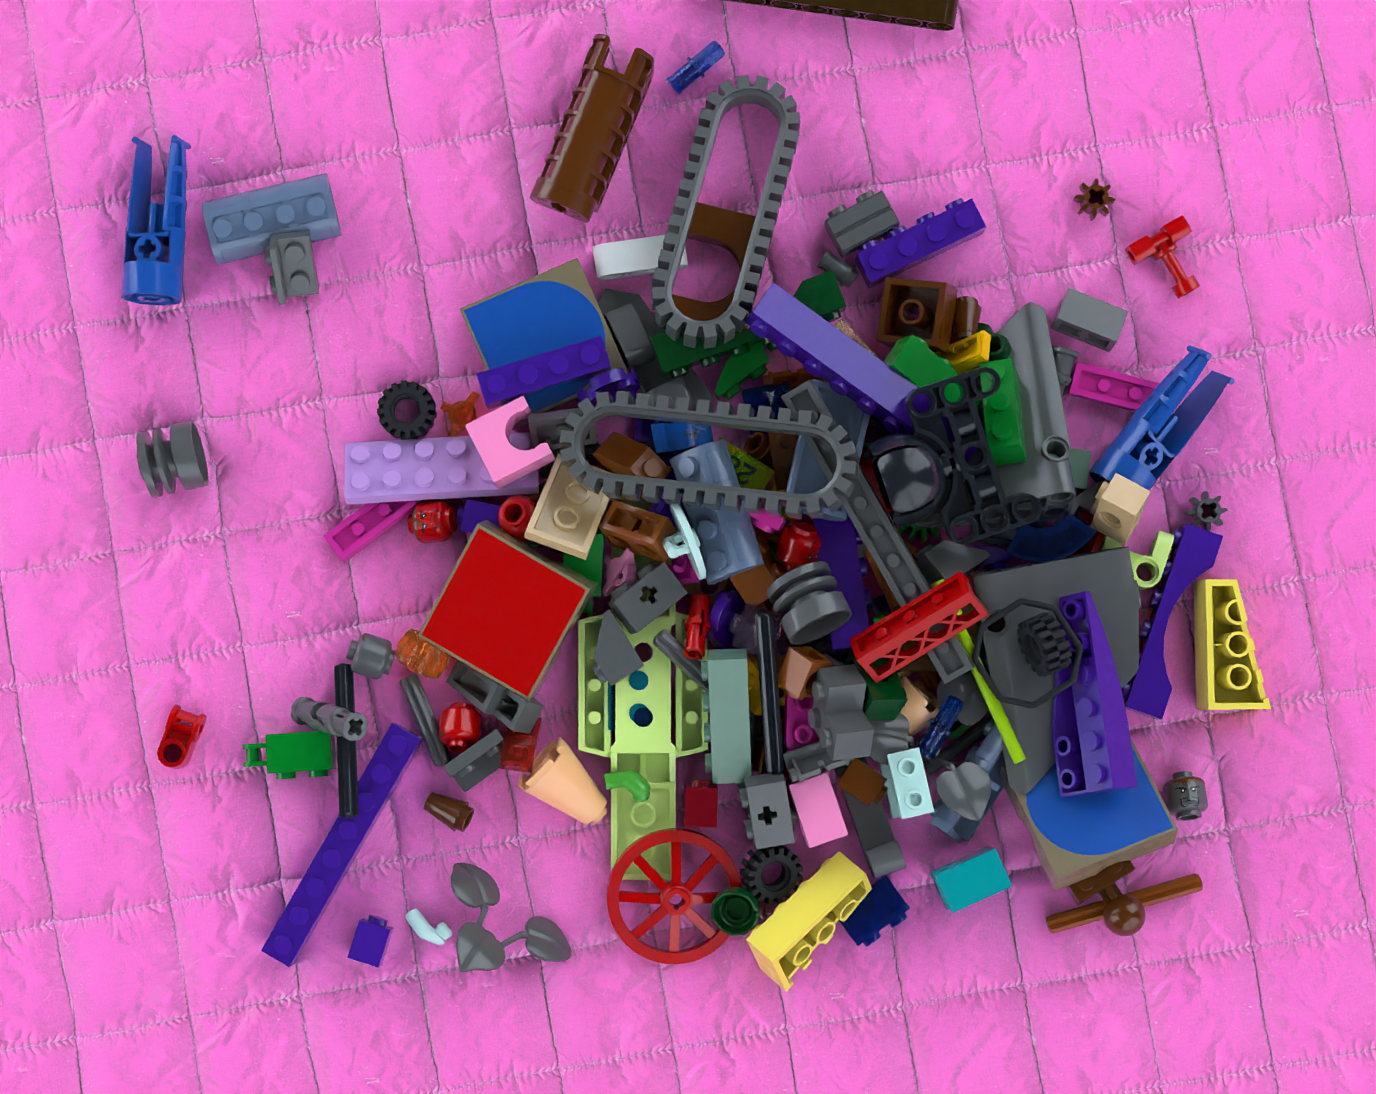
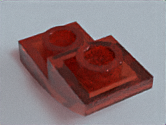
M542 718L537 719L530 734L506 728L500 769L533 772Z

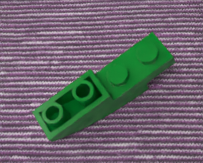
M762 342L749 346L751 351L743 355L732 357L731 354L720 375L715 390L716 399L719 401L725 396L729 400L743 389L740 384L749 378L755 381L768 371L766 365L770 362V358L765 353V350L769 349L770 352H773L777 349L776 345L773 343L763 346Z

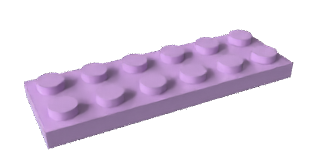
M530 432L510 433V443L513 447L519 450L533 449ZM471 436L345 443L344 499L346 505L539 493L538 469L498 489Z

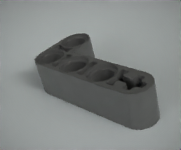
M865 757L857 758L858 760H860L868 766ZM846 765L834 768L837 779L846 768ZM841 788L873 878L877 879L905 869L906 864L897 840L893 836L882 802L880 801L878 804L872 802L870 806H867Z

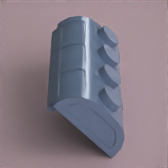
M327 173L202 202L205 226L217 264L265 254L264 248L269 246L271 234L309 230L311 243L342 236Z
M812 379L837 426L840 424L849 434L850 441H853L859 457L857 459L859 463L870 415L862 412L856 406V402L846 395L842 396L834 392L829 383ZM799 435L785 492L795 494L815 493L825 488L829 480L804 436ZM826 503L821 504L823 516L817 518L831 521L846 520L847 512L843 505L834 512H831ZM803 507L802 514L809 515L807 507Z
M725 440L713 441L697 446L670 459L677 481L740 487ZM704 496L701 497L700 508L688 507L683 502L691 529L694 528L701 545L699 550L705 564L706 579L709 585L716 584L764 564L749 513L744 508L745 501L743 500L740 512L728 511L724 507L725 498L721 500L720 510L708 509L703 504Z
M993 718L988 722L983 731V735L986 738L980 747L974 745L965 759L966 762H972L981 766L987 772L991 781V794L982 818L979 821L966 819L952 811L941 799L933 806L934 812L930 813V816L933 817L930 823L958 843L962 838L965 841H970L1004 789L1000 780L1001 764L1005 762L1000 732Z

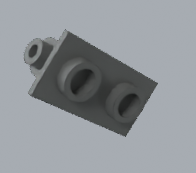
M820 741L783 754L790 780L792 782L799 780L800 783L804 779L821 774V770L827 768L829 771L843 765L848 766L850 765L849 761L855 760L852 758L833 761L826 748H822Z

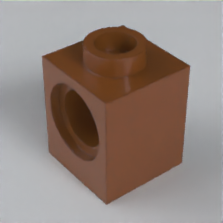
M811 646L789 647L778 674V684L784 687L786 693L792 698L803 700L804 697H813L812 684L816 682L818 668L831 667L833 662Z

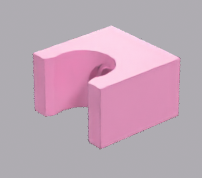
M524 396L465 425L498 489L556 460L548 443H540L537 447L530 450H519L511 445L510 432L514 425L520 420L528 418L529 414H532Z
M821 772V774L804 779L801 783L798 780L786 784L804 839L809 848L849 835L827 772Z

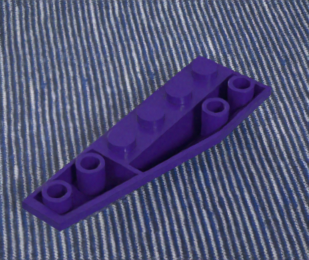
M1083 591L1060 597L1059 610L1083 647L1077 680L1073 685L1054 696L1052 738L1060 797L1100 794L1137 788L1123 694L1112 652L1090 591ZM1067 633L1064 635V638L1070 644L1067 648L1071 650V663L1067 668L1055 672L1054 688L1070 679L1076 647Z

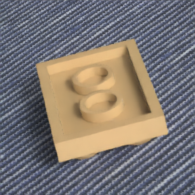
M558 454L527 526L524 538L586 560L610 498L602 492V489L599 495L587 490L567 470L569 467L563 462L561 454ZM592 466V467H593L594 469H596V470H599V471H602V472H605V473H610V472H608V471H605V470H602V469H599V468H597V467Z

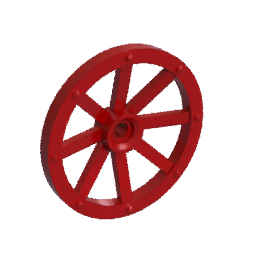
M669 828L651 832L627 847L612 868L606 893L611 923L620 939L638 955L664 964L693 962L718 949L730 935L722 932L719 928L715 930L691 905L712 903L719 892L691 893V891L718 862L722 864L727 873L730 887H742L739 872L726 850L712 838L697 831L682 828ZM671 842V881L666 882L642 857L641 853L656 845ZM681 842L697 845L711 853L685 883L681 882ZM632 862L660 890L659 893L619 891L622 878ZM675 894H679L682 897L678 904H673L669 901ZM619 902L660 904L661 906L630 931L621 916ZM667 914L670 915L668 950L650 946L639 939ZM684 914L708 939L696 946L679 950L680 915Z

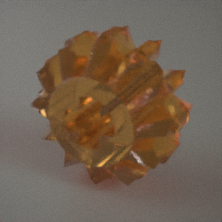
M409 629L403 638L401 637L394 654L398 661L405 665L407 669H411L416 674H421L425 678L437 679L447 669L451 655L418 637L417 635L420 630Z

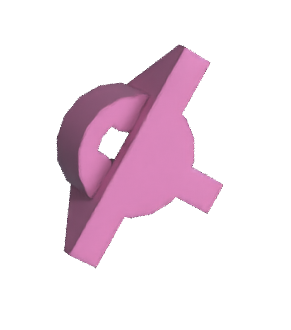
M628 547L621 558H614L608 554L605 556L603 561L607 565V582L601 592L604 596H608L623 583L627 582L629 585L634 583L637 579L636 573L638 570L633 552Z

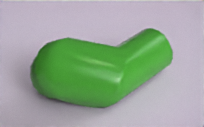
M625 770L604 774L607 790L624 787L633 794V799L637 802H644L650 797L649 791L651 787L648 781L636 771Z

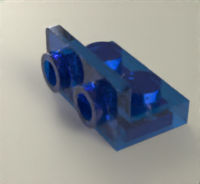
M886 875L871 885V891L846 921L839 920L857 946L862 943L866 947L882 936L879 931L890 924L893 928L908 917L905 912L910 907Z

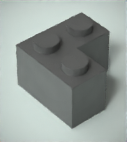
M855 664L818 668L816 682L812 684L813 704L812 709L808 711V722L810 727L815 729L819 736L822 748H826L833 761L868 757L871 753L874 729L862 710L866 682Z

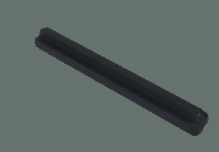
M764 612L755 615L765 764L767 772L775 774L784 771L774 621L771 613Z
M340 663V665L334 667L335 706L355 713L354 672L351 670V664ZM340 736L337 737L339 815L341 818L353 819L359 815L356 741H349Z

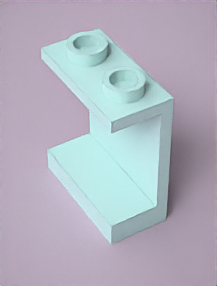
M919 747L888 754L887 760L889 765L878 763L880 774L887 778L884 785L888 787L885 795L892 819L897 817L906 819L934 812Z

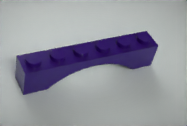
M1187 523L1182 525L1180 530L1175 529L1172 534L1174 535L1170 560L1167 559L1161 577L1163 580L1160 589H1155L1151 596L1149 607L1153 610L1149 621L1144 620L1139 632V638L1143 639L1139 649V669L1121 689L1125 709L1156 720L1163 718L1172 691L1164 660V636L1169 616L1176 601L1186 587L1199 575L1214 566L1223 539L1222 535Z

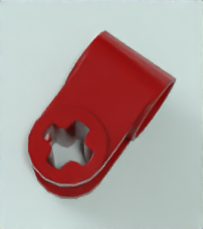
M174 705L169 714L165 732L157 751L158 760L166 767L179 769L189 763L206 723L207 716L205 714L198 716L181 710L180 705ZM183 720L191 723L192 726L182 724L180 721ZM178 745L182 750V756L177 762L172 763L167 757V751L171 746Z

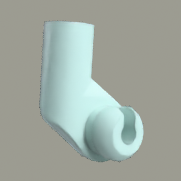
M418 908L411 910L405 916L406 921L421 939L436 945H442L447 943L446 939L452 936V930L446 923L441 922L434 928L428 923Z

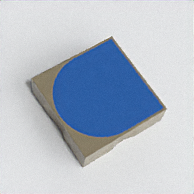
M578 258L460 308L486 371L602 336L611 369L623 368L624 372L628 373ZM591 378L551 386L531 393L524 398L532 414L557 411L562 406L578 400L577 390L581 386L583 391L589 388L588 380ZM528 418L520 420L512 429L515 430L529 424Z
M1132 739L1131 746L1137 788L1061 798L1055 762L1027 794H1021L1009 786L1005 762L1001 764L1000 780L1019 819L1027 827L1032 837L1035 852L1054 891L1094 876L1110 865L1136 859L1174 843L1178 828Z

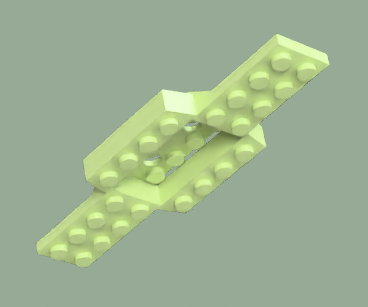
M622 492L620 493V499L611 498V504L615 500L649 511L652 505L651 502H647L643 497L640 498V501L627 500L622 495ZM611 546V556L621 558L625 550ZM633 553L638 571L650 562L654 565L662 563ZM668 558L666 565H671L672 558ZM649 589L642 591L643 595L640 597V600L642 602L649 601L648 596L651 594ZM676 603L635 634L629 633L611 609L612 614L633 648L640 643H647L653 650L651 659L643 662L644 667L615 684V743L612 746V686L608 681L602 684L592 669L597 664L593 657L604 614L578 620V750L611 758V773L634 770L645 778L651 787L649 791L650 797L644 802L635 801L633 794L624 787L611 789V871L625 849L639 838L658 830L676 828V758L708 750V742L704 743V723H708V712H703L702 692L705 691L677 665L676 747L671 743V660L653 644V639L663 629L671 634V627L676 623V640L685 647L687 632L684 630V624L689 615L677 613ZM706 638V640H705V649H704L705 655H704V657L702 656L701 659H698L700 662H701V661H708V658H707L708 639H707V638ZM639 708H647L652 712L653 720L647 727H640L634 722V713ZM671 842L656 845L641 853L642 857L664 880H671ZM634 862L630 864L622 880H650Z

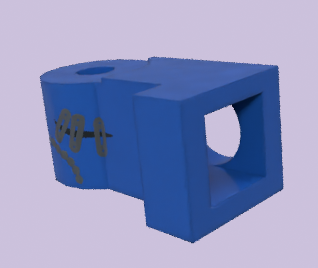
M679 422L651 424L655 453L658 456L685 452L714 441L711 426Z

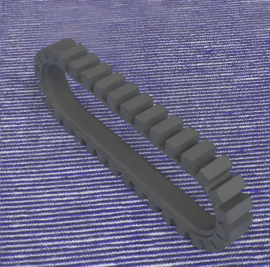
M748 75L737 76L736 88L728 79L718 86V94L714 91L710 93L706 99V107L702 108L700 112L699 124L696 126L694 141L691 144L689 158L685 164L684 175L681 178L678 196L675 199L673 213H671L668 223V231H666L663 249L660 251L658 268L656 267L652 284V310H655L656 322L660 328L666 325V335L674 341L684 333V346L695 348L699 337L702 338L704 349L716 347L717 335L724 344L734 339L735 329L739 332L742 331L746 325L745 320L748 318V314L752 312L755 296L759 288L764 263L773 237L774 226L779 215V208L782 204L784 190L787 186L800 133V113L796 112L797 104L792 95L785 98L786 89L777 82L768 90L769 78L757 76L754 86H750ZM745 103L758 104L767 108L776 117L779 125V134L734 297L728 310L720 317L709 321L693 320L684 316L676 308L672 298V291L719 126L724 115L733 107Z
M608 391L596 394L597 406H594L588 398L578 403L577 405L583 412V415L580 417L572 411L569 413L564 422L573 431L561 430L559 441L566 448L560 450L563 462L569 467L567 470L587 490L598 495L602 489V492L608 498L620 499L621 487H623L622 495L627 500L640 501L641 489H643L642 497L647 502L660 503L662 491V499L667 504L680 505L681 494H684L683 502L688 507L700 508L701 497L704 496L703 504L708 509L720 510L721 500L725 498L724 507L731 512H740L743 500L745 501L744 508L749 514L761 515L762 503H766V513L769 516L781 517L782 506L786 505L785 513L789 518L802 519L803 507H807V512L811 519L823 516L821 505L823 503H826L831 512L841 507L842 504L836 494L839 493L849 499L855 487L847 479L858 480L860 469L858 463L854 461L859 459L853 441H850L851 438L847 431L840 424L836 427L834 420L821 414L815 425V416L812 411L799 410L798 422H795V414L792 409L779 408L778 419L776 420L774 419L775 413L769 406L759 405L757 417H754L755 411L750 404L738 403L737 415H734L735 409L732 404L718 401L717 411L714 413V406L711 401L703 399L697 400L696 411H694V404L691 399L677 397L676 409H674L673 400L670 396L657 395L656 407H654V399L650 394L637 393L636 404L634 405L635 398L630 392L617 391L615 403ZM623 416L811 436L824 440L833 448L836 453L837 467L832 480L825 488L815 493L795 494L605 473L589 465L585 457L584 442L588 431L595 423L606 417Z

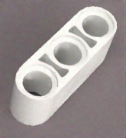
M665 235L609 242L593 246L597 279L608 280L654 273L656 267L658 268V258L661 249H663ZM686 246L679 269L688 267Z

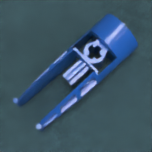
M176 135L171 137L164 204L151 203L152 146L138 137H133L132 142L137 145L132 167L130 195L128 197L129 206L127 227L125 228L121 298L129 302L145 305L166 306L180 304L182 301L186 238V149L189 150L191 145Z
M1191 345L1187 346L1189 353L1141 404L1115 440L1089 470V475L1096 483L1100 481L1110 483L1117 473L1150 491L1157 479L1199 428L1226 385H1232L1235 382L1231 377L1211 371L1177 408L1212 356L1211 353Z

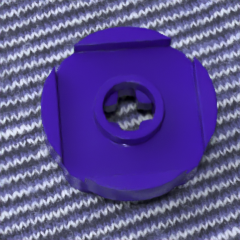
M617 368L588 380L590 387L583 391L581 386L577 390L576 395L579 403L588 398L594 406H597L596 394L607 391L613 397L614 403L616 402L617 391L630 392L636 400V392L641 387V381L635 369L630 368V373H625L623 368Z
M737 589L720 591L716 596L715 604L709 616L711 626L710 632L706 634V638L710 639L715 649L748 648L756 638V607L750 610Z

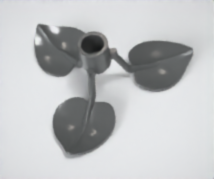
M967 671L946 684L941 680L937 686V703L943 711L950 713V715L932 734L924 733L915 740L912 736H908L909 721L901 713H899L895 720L869 721L874 729L869 757L875 762L889 765L887 760L888 754L919 747L923 763L930 761L932 765L938 764L950 769V771L940 774L936 781L937 792L944 804L956 814L966 819L979 821L984 814L991 794V781L987 772L981 766L972 762H964L956 768L953 763L937 758L941 750L938 736L955 717L963 725L971 726L980 721L988 709L972 672Z
M456 863L453 865L451 887L455 896L466 906L472 908L480 907L481 909L477 923L467 922L458 931L456 950L460 972L474 970L491 971L500 968L506 958L504 947L522 938L526 939L525 946L527 951L538 959L548 962H563L572 956V950L562 930L553 921L544 917H532L525 924L526 931H521L502 942L497 940L492 932L485 930L482 926L488 912L487 905L494 906L500 900L497 883L491 875L475 865L468 863Z

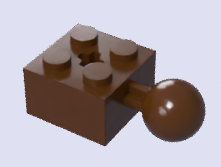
M885 277L876 341L887 347H894L898 340L914 335L923 339L931 351L948 353L958 290L945 282ZM920 314V316L916 320H914V315Z
M1130 860L1110 865L1094 876L1066 886L1077 906L1099 893L1106 904L1103 912L1104 922L1114 934L1131 936L1137 933L1144 925L1146 914L1142 903L1134 896L1122 894L1115 883L1135 870Z

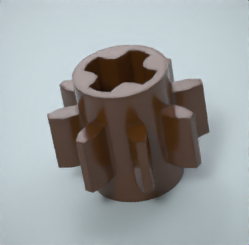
M1095 179L1090 187L1082 183L1079 188L1083 195H1076L1073 201L1080 203L1081 208L1078 214L1080 215L1084 212L1090 214L1091 221L1095 219L1099 212L1106 217L1109 210L1105 205L1113 204L1115 198L1108 197V190L1111 186L1103 187L1099 185L1098 179ZM1099 196L1100 200L1098 203L1095 202L1092 205L1089 203L1090 197Z

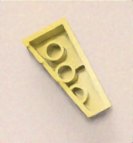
M1237 579L1193 581L1196 710L1271 709L1269 698H1266L1262 684L1264 682L1261 669H1258L1254 650L1256 649L1253 638H1250L1246 621L1248 619Z
M838 851L832 858L825 860L820 869L809 880L803 881L797 888V891L786 902L780 903L763 924L757 925L752 930L746 940L760 969L783 990L787 992L794 983L790 979L799 968L805 971L813 961L810 955L821 943L826 945L834 936L835 924L838 920L846 921L871 891L872 887L866 873Z

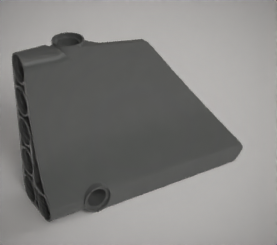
M1029 302L996 332L1008 339L1011 345V353L1008 358H1012L1019 378L1027 461L996 466L1005 497L1022 492L1034 495L1039 499L1042 510L1040 516L1033 522L1054 521L1068 516L1076 499L1069 461L1071 446L1046 312L1043 307ZM1000 348L993 349L991 353L997 352ZM976 378V387L982 391L981 378ZM982 399L977 406V411L986 435ZM978 448L969 460V465H974L980 460L981 454ZM1049 454H1055V455H1057L1059 458H1054V457L1050 456ZM962 480L969 504H971L972 501L969 495L965 480ZM1027 498L1020 500L1016 507L1017 513L1021 517L1029 515L1032 510L1030 500ZM938 508L928 517L914 524L919 528L944 527ZM991 509L987 512L985 516L987 525L1000 523L1001 514L997 509ZM963 519L957 521L954 526H969V523Z
M1129 546L971 574L974 594L985 606L989 614L980 620V624L991 614L999 612L1021 598L1053 604L1059 609L1060 597L1090 591L1112 652L1121 689L1137 673L1139 669V609H1141V598L1137 581L1134 580ZM1021 605L1003 616L1004 625L1001 629L997 631H992L987 627L984 629L983 640L989 674L1002 696L1034 702L1054 689L1055 673L1042 677L1038 676L1037 672H1033L1031 664H1027L1025 661L1026 655L1021 653L1022 645L1018 644V638L1020 637L1017 635L1018 624L1038 614L1048 612L1049 615L1054 616V621H1057L1058 619L1052 611ZM1054 697L1033 709L1000 702L1026 757L1025 760L1014 764L1001 737L1009 786L1021 794H1027L1056 762L1052 738Z

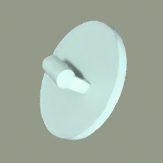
M670 504V510L678 532L664 538L662 545L670 558H677L687 554L699 580L706 578V568L699 550L701 545L694 528L691 529L680 505ZM682 542L683 545L677 546L676 544Z

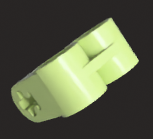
M1158 530L1148 556L1129 551L1134 580L1137 581L1139 591L1149 590L1160 581L1174 541V535ZM1105 535L1099 551L1122 546L1121 543ZM1142 565L1149 568L1151 571V579L1149 581H1142L1138 578L1136 573L1138 566Z

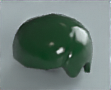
M728 887L720 891L712 902V921L716 923V926L722 932L731 936L747 934L756 926L759 920V902L752 892L743 887Z

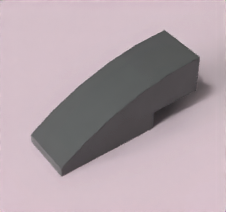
M458 659L446 681L485 714L494 715L512 731L530 734L544 707L535 698H532L530 701L526 700Z

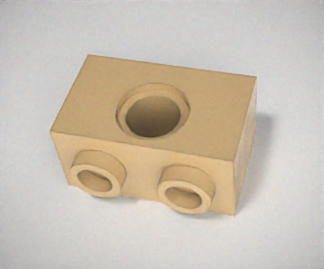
M1116 473L1110 483L1106 481L1102 483L1095 496L1097 500L1090 511L1094 515L1090 527L1125 545L1140 521L1151 491Z

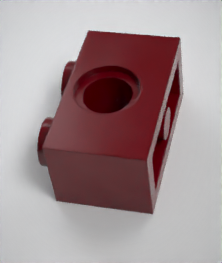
M692 780V786H685L684 827L717 828L718 787H711V780Z

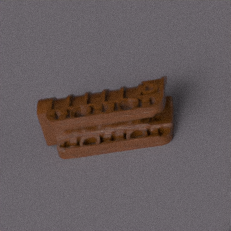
M596 34L593 38V44L584 61L582 77L578 87H575L572 92L573 99L569 108L563 114L564 121L559 132H556L554 136L555 143L550 154L546 155V165L541 177L537 178L530 194V199L533 202L585 223L590 221L593 212L597 213L602 204L654 75V59L641 48L634 50L625 74L604 67L610 52V37L605 34Z

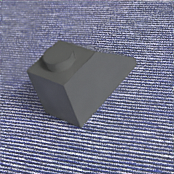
M944 540L935 547L930 543L916 554V557L919 559L916 564L930 589H932V583L941 579L945 581L960 571L968 578L972 573L977 572L991 555L986 550Z
M609 609L604 612L593 657L597 664L592 669L602 684L608 681L613 686L645 665L611 610Z

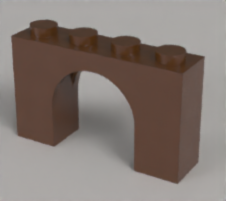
M697 203L688 239L717 245L726 249L736 259L741 271L756 216ZM735 289L727 297L714 302H703L672 294V298L676 308L684 316L697 321H709L720 317L728 310L733 300Z

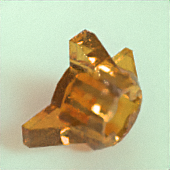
M472 391L466 401H458L453 405L446 402L442 404L440 409L448 413V419L452 425L447 437H457L460 430H467L466 424L477 419V411L474 405L480 394Z

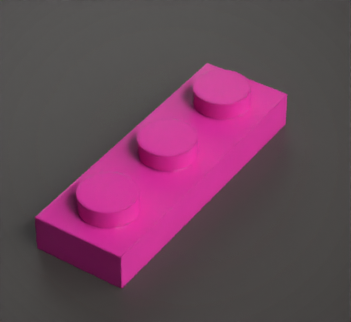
M1077 362L1074 367L1068 395L1136 412L1160 383Z
M419 501L366 503L326 533L324 538L341 561L345 563L413 512L415 505Z

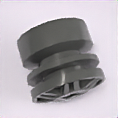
M189 420L171 424L170 440H166L160 428L153 429L152 438L146 430L137 433V462L142 479L145 481L147 489L153 498L163 495V486L168 494L175 493L176 478L178 477L186 490L208 486L209 476L205 452L194 421Z
M812 562L791 570L775 580L766 591L770 602L774 603L773 608L776 614L784 615L781 625L791 644L800 645L818 640L843 626L852 616L843 593L834 591L837 587L835 577L831 576V569L826 562Z

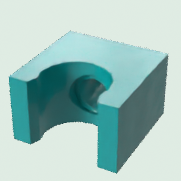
M986 846L930 872L946 909H950L952 913L1012 886L996 848Z

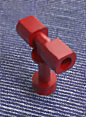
M1183 215L1164 225L1160 229L1161 232L1150 238L1146 235L1125 248L1129 259L1134 265L1150 256H1153L1155 261L1162 258L1176 282L1172 290L1178 299L1200 286L1194 275L1187 277L1173 253L1178 248L1175 242L1192 232L1190 225Z

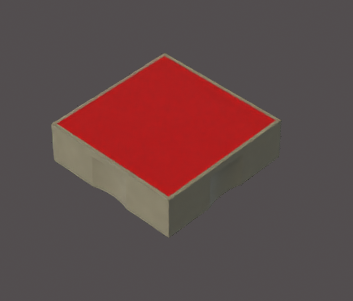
M485 520L478 523L417 636L530 701L540 691L559 656V651L566 635L579 620L598 584L563 563L539 554L523 540L505 533L502 528Z

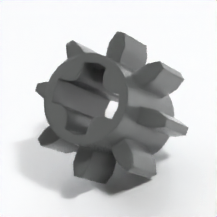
M1204 491L1201 494L1202 501L1194 497L1189 499L1193 508L1185 512V515L1192 516L1194 520L1193 526L1200 524L1203 525L1205 530L1210 531L1212 522L1217 526L1223 525V521L1219 517L1228 509L1221 508L1218 503L1221 500L1220 495L1211 499L1208 492ZM1209 505L1211 507L1209 511L1211 516L1203 518L1201 516L1203 513L1201 507Z

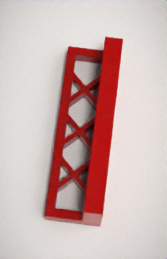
M960 571L849 640L858 663L878 683L989 614L985 606L973 593L968 578ZM969 603L975 608L974 611L967 615H957L958 610ZM936 623L946 624L945 628L937 633L929 632L930 627ZM909 640L917 641L916 646L910 650L901 649L902 644ZM879 658H890L887 664L877 670L871 664Z

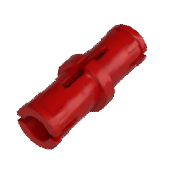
M697 593L690 597L689 618L686 619L684 624V630L687 634L683 652L685 657L698 660L705 655L706 634L710 632L711 626L708 621L711 598L706 594Z

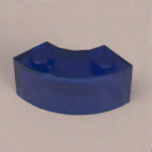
M1070 512L1061 522L1052 526H1036L1030 523L1021 526L1006 552L1029 561L1057 560L1079 550L1090 541L1099 529Z

